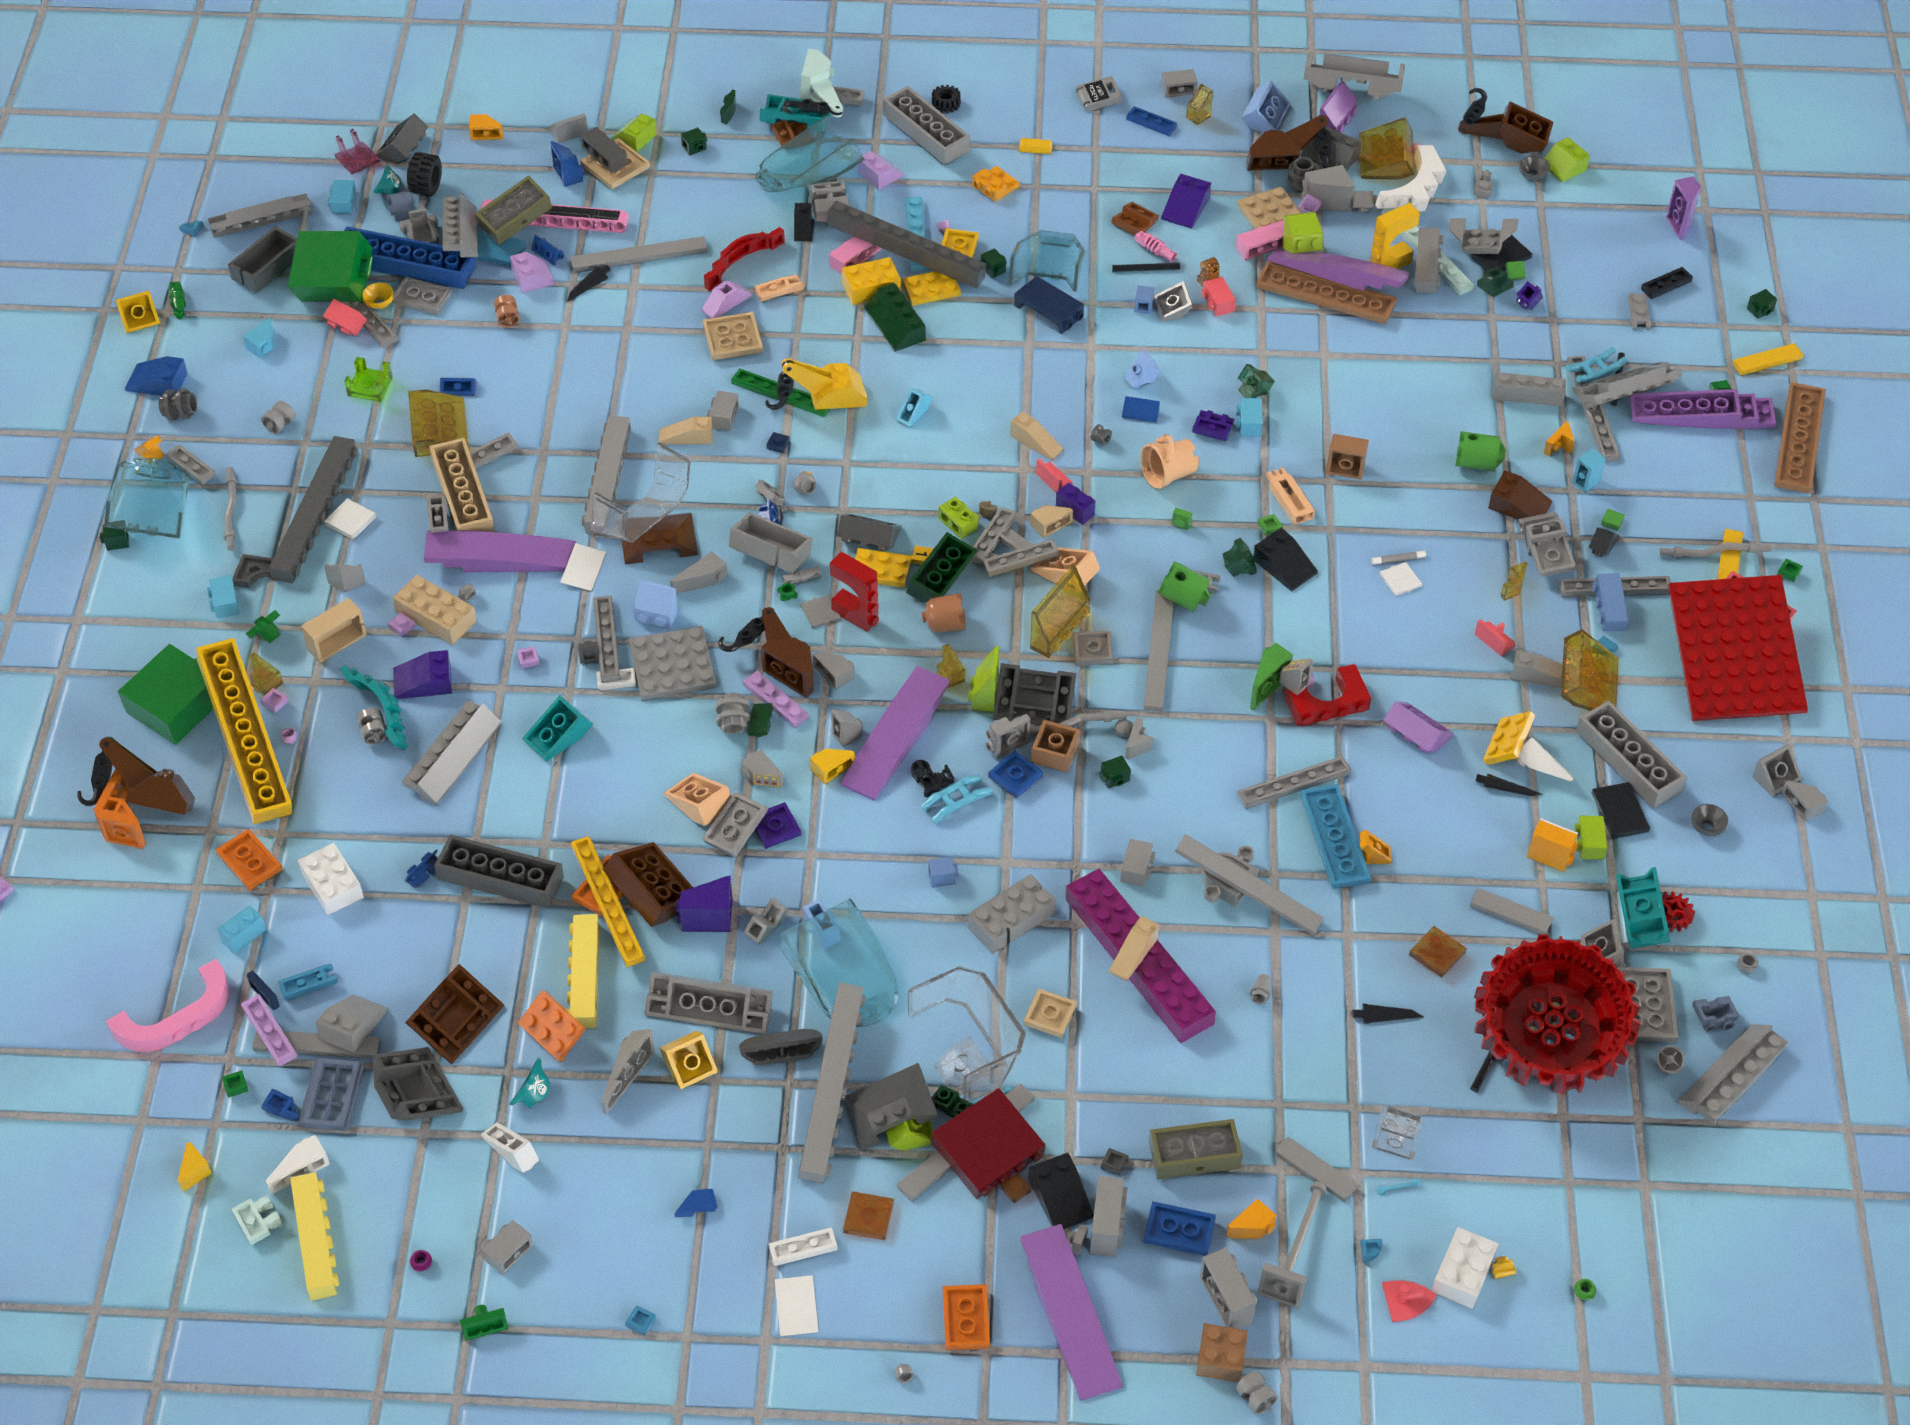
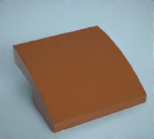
M782 120L771 125L782 148H794L814 142V138L809 129H807L805 122L791 121L787 123V121Z
M1130 202L1123 206L1121 213L1112 217L1111 223L1136 235L1138 232H1146L1158 220L1159 215L1134 202Z

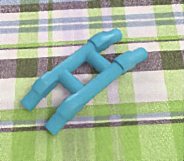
M1612 346L1598 354V356L1580 363L1567 364L1565 370L1571 372L1583 370L1586 374L1578 375L1576 381L1589 383L1594 379L1618 371L1627 363L1625 357H1622L1613 364L1606 365L1603 361L1610 358L1616 352V349ZM1596 364L1601 370L1595 372L1590 366Z
M970 775L942 791L932 794L920 806L926 811L942 799L947 806L943 807L938 811L939 813L931 818L935 824H938L942 819L951 815L952 812L974 800L992 795L993 792L989 787L977 789L970 793L966 787L981 782L980 775ZM959 791L964 798L954 802L949 795Z

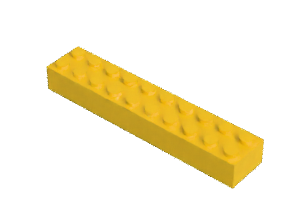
M231 638L196 647L197 661L253 825L291 815L292 803L235 639Z

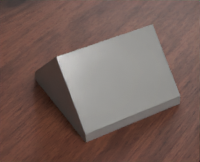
M584 113L556 122L549 126L548 129L557 143L580 137L588 131L586 115Z
M1786 744L1759 759L1752 777L1771 796L1781 792L1786 781L1798 782L1802 780L1790 744Z
M1615 919L1581 935L1582 945L1587 947L1594 944L1600 947L1601 955L1606 959L1612 958L1614 960L1613 964L1616 967H1620L1624 953Z

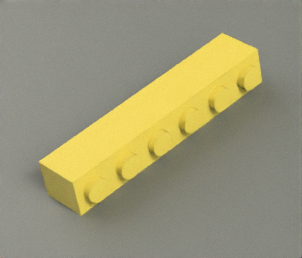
M598 914L573 915V923L569 924V933L573 935L572 940H569V952H572V957H568V968L571 969V974H568L567 977L568 986H571V991H567V1003L570 1004V1008L566 1010L585 1028H597Z
M316 1172L291 1177L305 1279L310 1300L337 1295L336 1286H340L338 1273L333 1271V1267H337L335 1254L330 1252V1248H334L332 1236L327 1233L331 1226L329 1217H325L324 1214L328 1207L326 1198L321 1196V1193L325 1192L323 1180H318Z

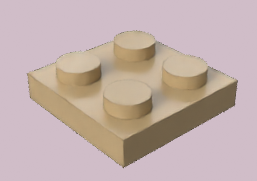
M1038 988L1024 1019V1025L1063 1038L1076 1009L1077 1001Z

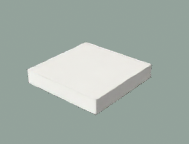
M347 498L324 520V524L354 540L376 518V513Z

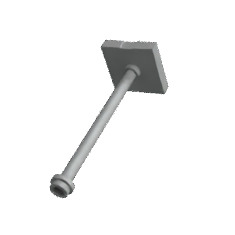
M1320 1181L1314 1182L1310 1187L1312 1195L1284 1269L1265 1263L1257 1292L1258 1295L1298 1309L1302 1302L1307 1277L1292 1271L1319 1199L1326 1194V1185Z

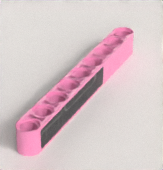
M484 200L481 209L493 200ZM552 205L549 211L529 225L622 233L626 230L629 215L622 210Z

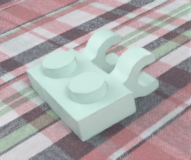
M267 1195L254 1203L250 1198L231 1209L251 1246L271 1235L269 1229H276L283 1225L277 1212L271 1213L264 1219L259 1214L269 1212L274 1208Z

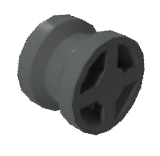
M1098 424L1094 427L1090 439L1098 441L1100 445L1105 446L1111 439L1112 431L1104 429L1102 425Z

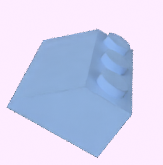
M1269 81L1257 87L1242 118L1253 130L1261 132L1278 130L1291 103L1276 85Z

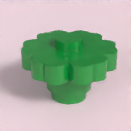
M274 610L265 618L262 615L254 621L255 626L245 634L249 639L259 634L264 641L270 644L281 635L278 631L279 628L273 622L280 614Z

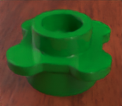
M784 583L777 589V592L780 593L781 601L798 597V593L795 592V586L791 583Z

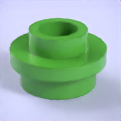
M1581 1279L1576 1282L1574 1293L1581 1300H1591L1596 1295V1286L1590 1279Z

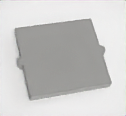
M829 595L800 603L812 628L828 625L841 619L840 615L831 609V598Z

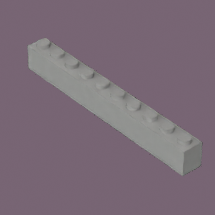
M839 982L798 1179L823 1184L824 1177H829L831 1164L827 1163L829 1157L833 1158L835 1150L832 1139L837 1138L839 1126L835 1124L836 1119H841L843 1107L839 1105L840 1100H845L847 1088L843 1087L844 1081L848 1082L851 1069H847L848 1062L852 1063L855 1051L851 1050V1046L857 1042L858 1032H855L856 1025L860 1026L862 1014L858 1012L859 1007L863 1008L866 996L862 995L864 987Z

